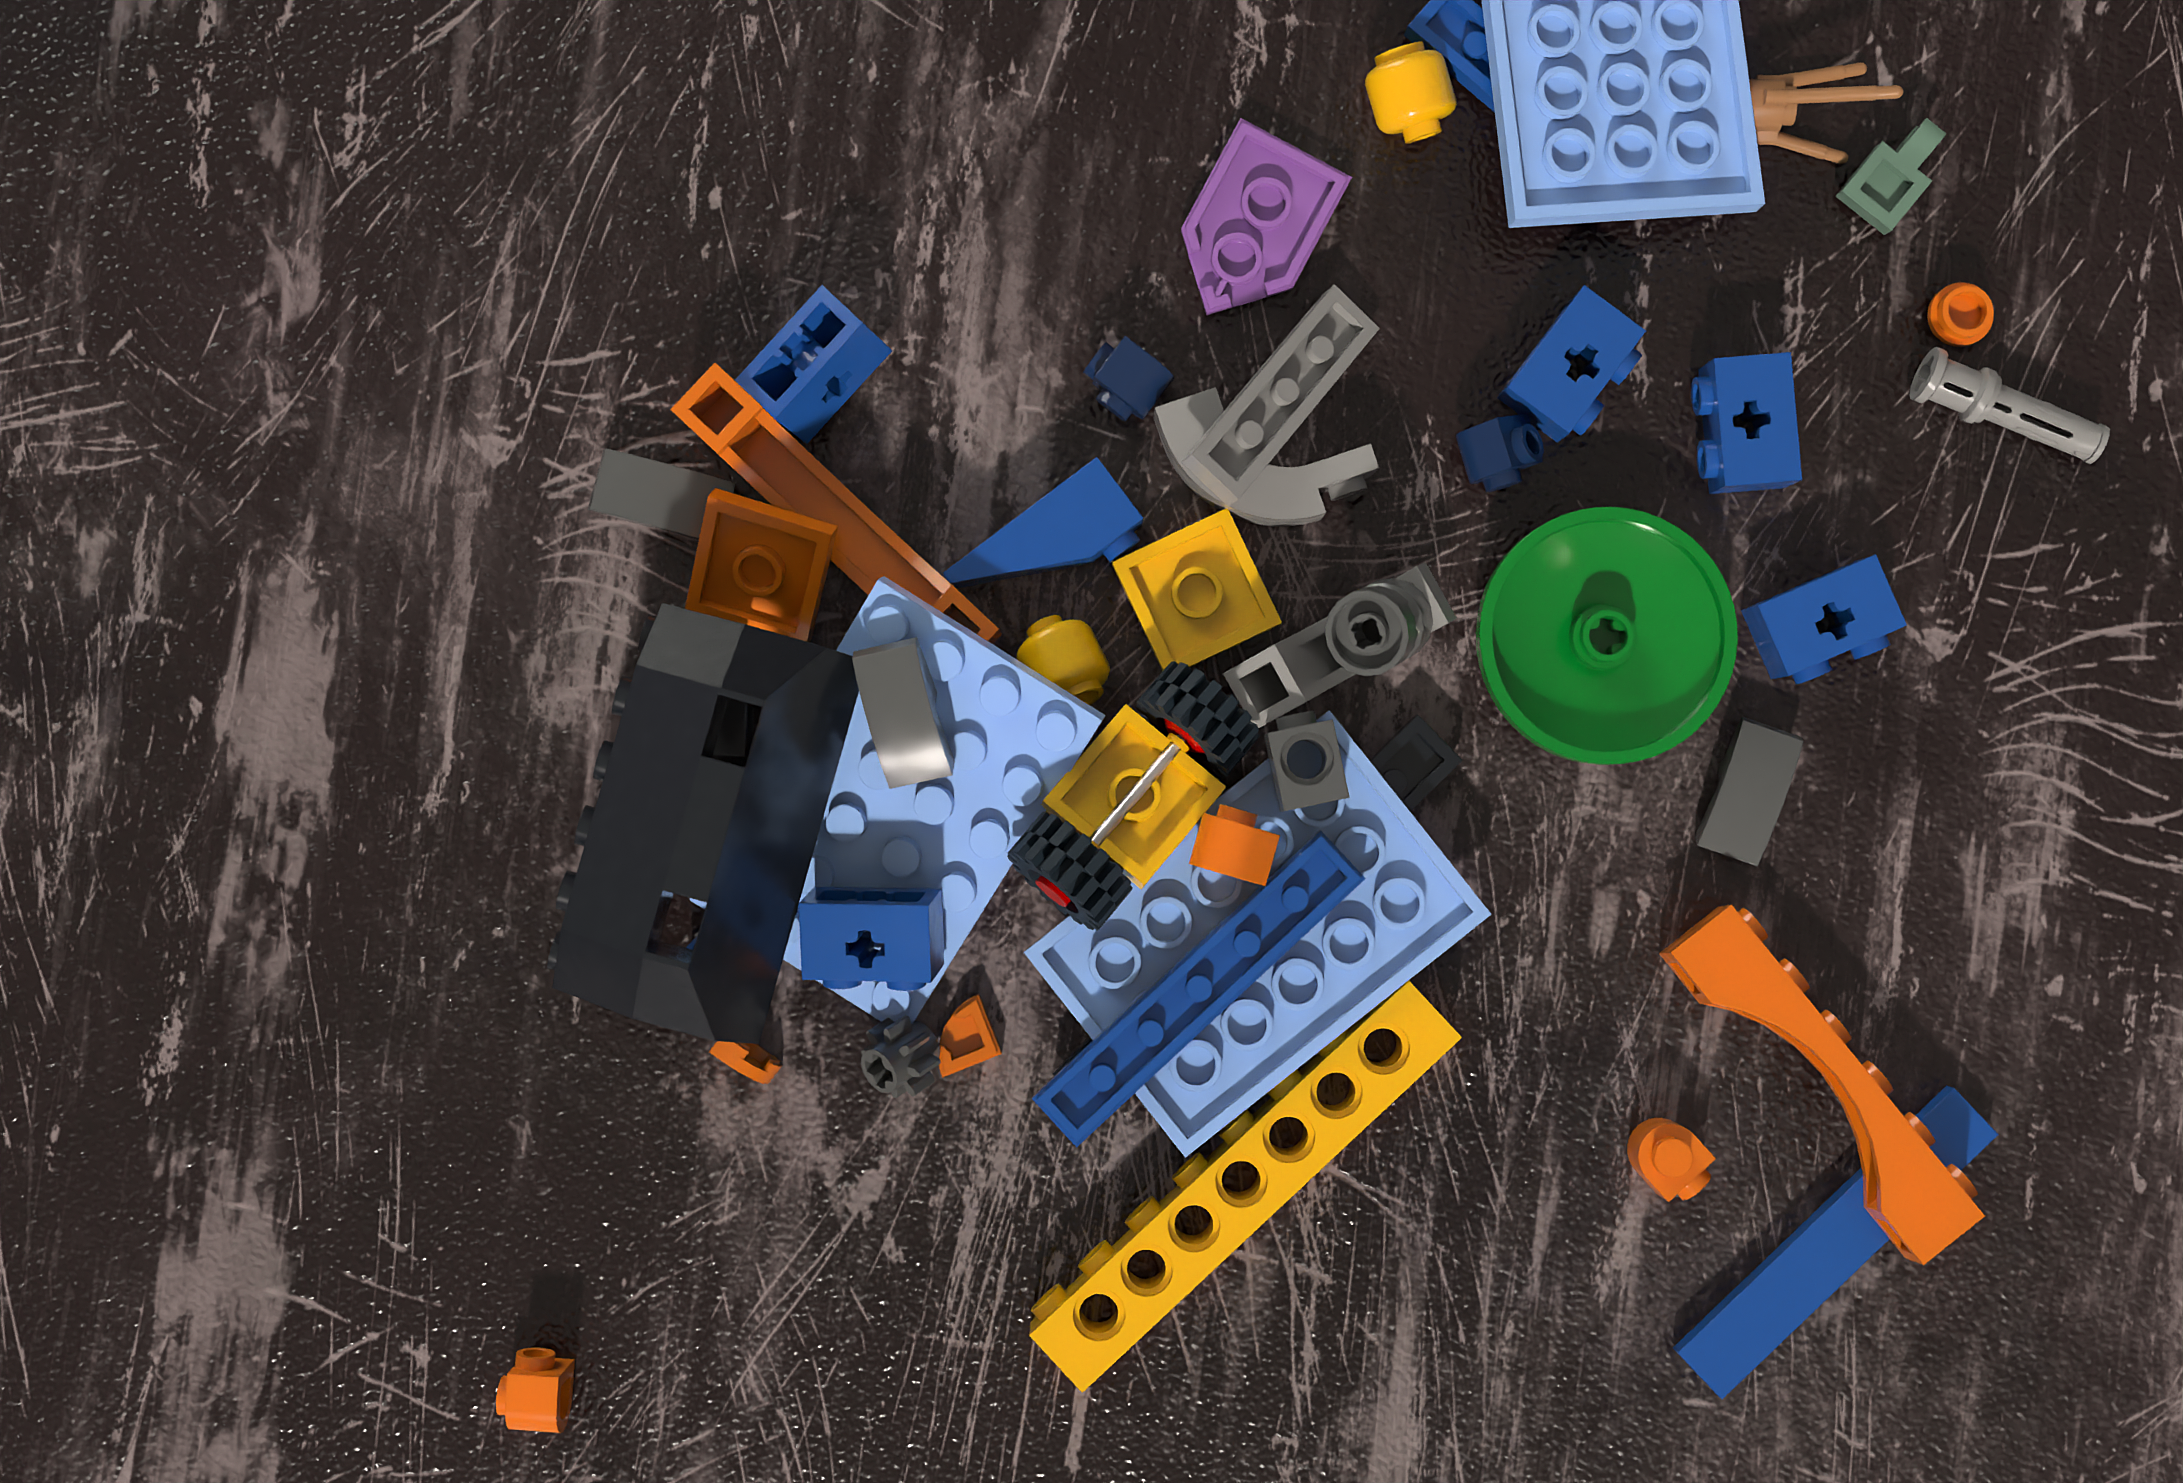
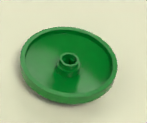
M1594 507L1561 515L1541 525L1517 542L1503 557L1490 577L1481 598L1476 623V651L1482 678L1490 697L1506 720L1522 736L1545 751L1567 760L1596 765L1624 764L1654 757L1675 747L1697 731L1710 717L1727 689L1733 673L1738 643L1737 620L1730 591L1723 575L1707 552L1691 536L1668 521L1646 512L1620 507Z

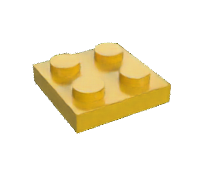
M1223 509L1112 562V566L1162 671L1168 664L1174 661L1178 665L1182 662L1192 667L1282 623L1228 509Z

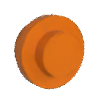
M1959 282L1948 285L1935 294L1929 304L1927 318L1932 333L1941 342L1954 347H1965L1981 340L1988 333L1993 323L1994 310L1992 301L1986 292L1974 284Z

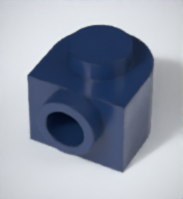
M1124 336L1116 348L1105 342L1083 371L1084 374L1093 380L1092 384L1101 390L1096 400L1123 421H1126L1131 414L1144 419L1174 380V376L1166 367L1127 336Z
M1528 414L1497 417L1455 435L1470 484L1483 482L1486 492L1496 491L1522 482L1520 470L1543 462V442L1537 429L1531 425Z

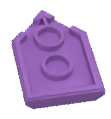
M1240 118L1181 228L1206 315L1292 290L1352 177Z

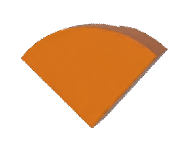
M979 993L960 1004L951 1014L943 1028L939 1042V1059L941 1061L939 1069L942 1078L1002 1054L1001 1047Z
M717 1041L709 1051L734 1070L762 1084H769L782 1067L779 1064L781 1061L759 1044Z

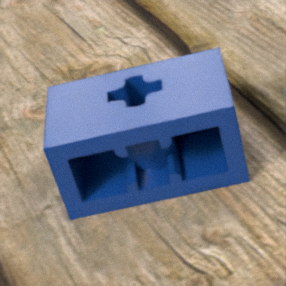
M821 285L735 381L776 421L807 444L886 359L892 350L830 291Z
M1584 285L1571 298L1497 398L1519 415L1528 414L1531 424L1557 443L1572 430L1581 436L1605 406L1596 397L1611 379L1617 385H1620L1643 354L1634 347L1646 330ZM1577 356L1585 362V365L1581 370L1582 376L1574 381L1566 373L1570 369V361Z
M1791 352L1714 358L1698 369L1699 377H1695L1692 381L1691 401L1695 415H1702L1704 440L1699 441L1697 446V467L1700 477L1702 479L1708 478L1709 494L1782 489L1801 481L1802 471ZM1740 414L1742 421L1752 422L1753 431L1746 434L1745 428L1734 427L1733 418Z
M1876 554L1854 561L1741 610L1770 679L1792 675L1796 685L1833 670L1828 659L1850 650L1855 660L1890 646L1891 643L1887 634L1907 626ZM1831 614L1835 625L1829 627L1826 632L1819 634L1815 623L1822 620L1824 615Z
M815 886L799 902L802 980H823V986L829 989L855 988L860 986L862 981L886 982L887 988L891 990L911 991L923 988L926 983H931L944 965L942 889ZM865 931H871V938L861 937V935ZM874 942L884 943L880 950L874 949Z

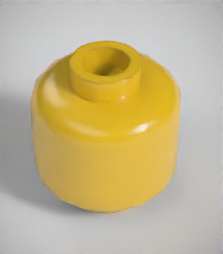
M1414 42L1376 56L1374 60L1377 67L1367 74L1365 86L1379 130L1386 134L1403 133L1406 144L1423 140L1442 132L1439 120L1450 115L1457 105L1443 55L1436 50H1425L1423 42Z
M1051 615L1040 619L1028 628L1026 633L1029 638L1023 642L1017 651L1016 659L1088 705L1093 704L1103 695L1104 689L1102 685L1108 679L1110 666L1093 630L1088 624L1081 620L1063 621L1060 615Z

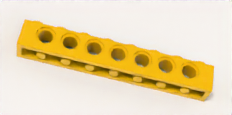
M1408 980L1320 1050L1300 1071L1296 1069L1267 1092L1271 1098L1253 1115L1246 1109L1223 1127L1218 1135L1224 1142L1207 1158H1204L1198 1152L1188 1159L1172 1176V1180L1177 1186L1161 1201L1158 1202L1153 1196H1150L1142 1202L1125 1220V1224L1130 1230L1111 1246L1106 1240H1103L1096 1245L1078 1264V1268L1083 1273L1069 1287L1064 1290L1058 1283L1049 1289L1031 1308V1312L1036 1317L1031 1321L1029 1336L1083 1393L1462 1038L1460 1034ZM1386 1028L1392 1030L1396 1038V1047L1393 1054L1381 1062L1368 1060L1364 1053V1042L1367 1036L1376 1029ZM1336 1072L1346 1075L1349 1079L1350 1090L1342 1102L1336 1105H1326L1318 1101L1317 1086L1324 1076ZM1283 1117H1294L1303 1123L1301 1140L1290 1148L1276 1147L1269 1140L1272 1125ZM1237 1161L1249 1162L1257 1168V1178L1254 1184L1242 1192L1231 1191L1222 1184L1223 1172L1230 1164ZM1187 1206H1201L1211 1215L1208 1227L1200 1234L1186 1235L1180 1232L1174 1224L1177 1214ZM1141 1250L1157 1252L1164 1260L1162 1270L1156 1276L1148 1279H1142L1133 1275L1127 1265L1130 1258L1136 1252ZM1094 1294H1103L1110 1297L1116 1303L1117 1310L1107 1321L1094 1322L1087 1319L1080 1309L1084 1300Z

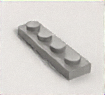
M1334 284L1316 301L1181 463L1226 506L1229 507L1238 501L1380 328Z

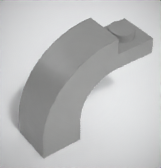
M1216 387L1157 406L1154 410L1153 418L1167 457L1185 484L1210 506L1219 511L1228 509L1232 517L1245 522L1265 526H1296L1319 521L1326 514L1321 493L1328 491L1331 501H1335L1367 489L1365 479L1372 477L1379 469L1371 444L1299 467H1280L1268 464L1242 497L1228 507L1181 463L1224 412Z
M1426 562L1396 578L1410 582L1423 592L1431 606L1433 618L1431 632L1457 619ZM1328 616L1223 673L1242 709L1248 711L1252 716L1250 721L1257 724L1258 728L1356 674L1349 672L1336 662L1327 647L1325 627Z

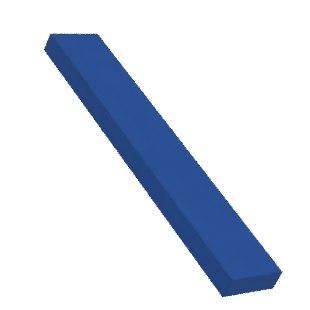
M1319 830L1268 877L1266 886L1260 885L1034 1094L1032 1100L1066 1137L1078 1147L1366 878L1332 841Z
M1947 1085L1915 1115L1933 1135L1936 1142L1929 1148L1945 1167L1953 1164L1962 1170L1999 1135L1955 1088ZM1862 1168L1852 1175L1673 1347L1678 1355L1721 1399L1729 1394L1889 1240L1888 1236L1863 1207Z

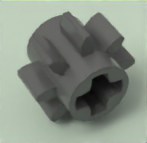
M905 1015L895 1022L890 1018H886L866 1032L872 1044L861 1050V1066L866 1079L875 1089L882 1093H891L894 1098H898L906 1091L914 1097L935 1082L930 1070L941 1063L939 1059L940 1046L934 1033L925 1024L919 1021H914L911 1024L909 1016Z

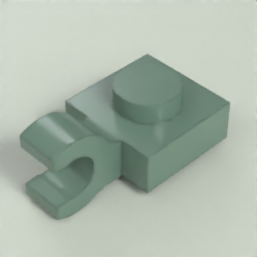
M1926 118L1919 126H1915L1896 151L1882 141L1872 150L1836 194V197L1879 232L1886 235L1893 230L1932 182L1918 168L1941 142L1946 133Z

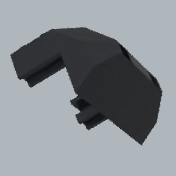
M662 603L657 616L648 614L638 645V652L641 654L637 661L633 678L622 675L615 693L612 714L621 716L615 741L604 740L596 759L593 779L603 781L596 807L585 805L578 822L574 844L584 846L577 872L566 871L558 892L556 909L565 911L561 931L559 930L554 938L547 969L555 970L552 988L629 1018L713 1041L759 1044L859 693L851 655L824 646ZM729 698L762 707L746 767L712 758ZM673 893L707 902L694 950L661 941Z

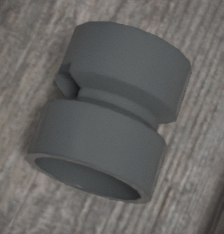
M1396 578L1377 580L1338 600L1332 608L1325 627L1327 647L1335 661L1349 672L1362 676L1381 675L1420 652L1429 640L1433 626L1431 606L1423 592L1410 582Z

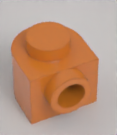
M1220 804L1216 816L1203 813L1189 864L1266 886L1280 835L1255 828L1257 814Z
M1651 1118L1643 1121L1632 1131L1627 1144L1628 1158L1634 1170L1657 1195L1668 1202L1676 1195L1682 1200L1692 1198L1711 1179V1174L1706 1168L1716 1158L1690 1130L1672 1120Z
M525 1348L516 1352L515 1366L507 1373V1376L503 1375L501 1377L496 1395V1412L498 1415H505L508 1429L562 1433L564 1431L572 1404L575 1359L555 1358V1351L546 1348Z

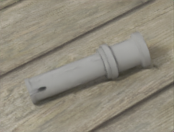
M1934 347L1924 357L1910 387L1909 395L1913 401L1924 403L1930 400L1959 412V419L1967 423H1980L1985 419L2024 435L2029 439L2076 456L2088 464H2092L2100 457L2110 436V428L2106 425L2094 423L2056 407L2051 403L2002 384L2001 376H1998L1997 371L1987 367L1978 371L1948 359L1947 351L1939 347ZM1945 382H1949V383L1954 384V385H1956V386H1959V387H1961V388H1956V387L1951 386V385H1949V384H1947V383H1945ZM2025 413L2044 422L2057 426L2062 430H2057L2055 428H2052L2048 425L2035 421L2021 414Z

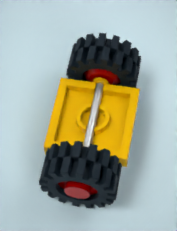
M1175 661L1168 664L1137 701L1136 709L1142 713L1141 716L1127 704L1122 707L1076 761L1071 771H1068L1042 801L1041 805L1047 812H1042L1007 853L1009 861L1014 863L1013 867L1017 872L1026 876L1024 880L1030 886L1036 887L1042 897L1056 904L1058 910L1065 915L1068 913L1075 922L1080 925L1084 924L1088 929L1098 931L1132 891L1131 882L1141 890L1202 818L1203 813L1208 811L1226 789V786L1217 778H1226L1259 739L1260 735L1257 733L1259 731L1257 724L1250 721L1252 716L1247 710L1237 706L1239 701L1232 694L1227 696L1222 692V686L1215 680L1212 682L1206 680L1205 674L1195 668L1192 671L1188 664L1180 662L1178 665Z

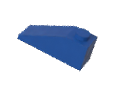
M1096 457L944 571L943 575L957 589L1091 564L1102 555L1111 563L1140 541L1134 531L1142 526L1143 517Z

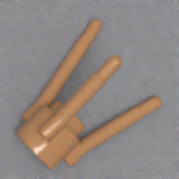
M1864 63L1837 65L1783 75H1756L1755 79H1749L1757 144L1776 145L1815 158L1844 164L1848 161V154L1846 152L1780 132L1782 125L1792 126L1794 124L1798 104L1897 99L1903 95V88L1898 85L1797 89L1799 86L1863 75L1867 71V66Z

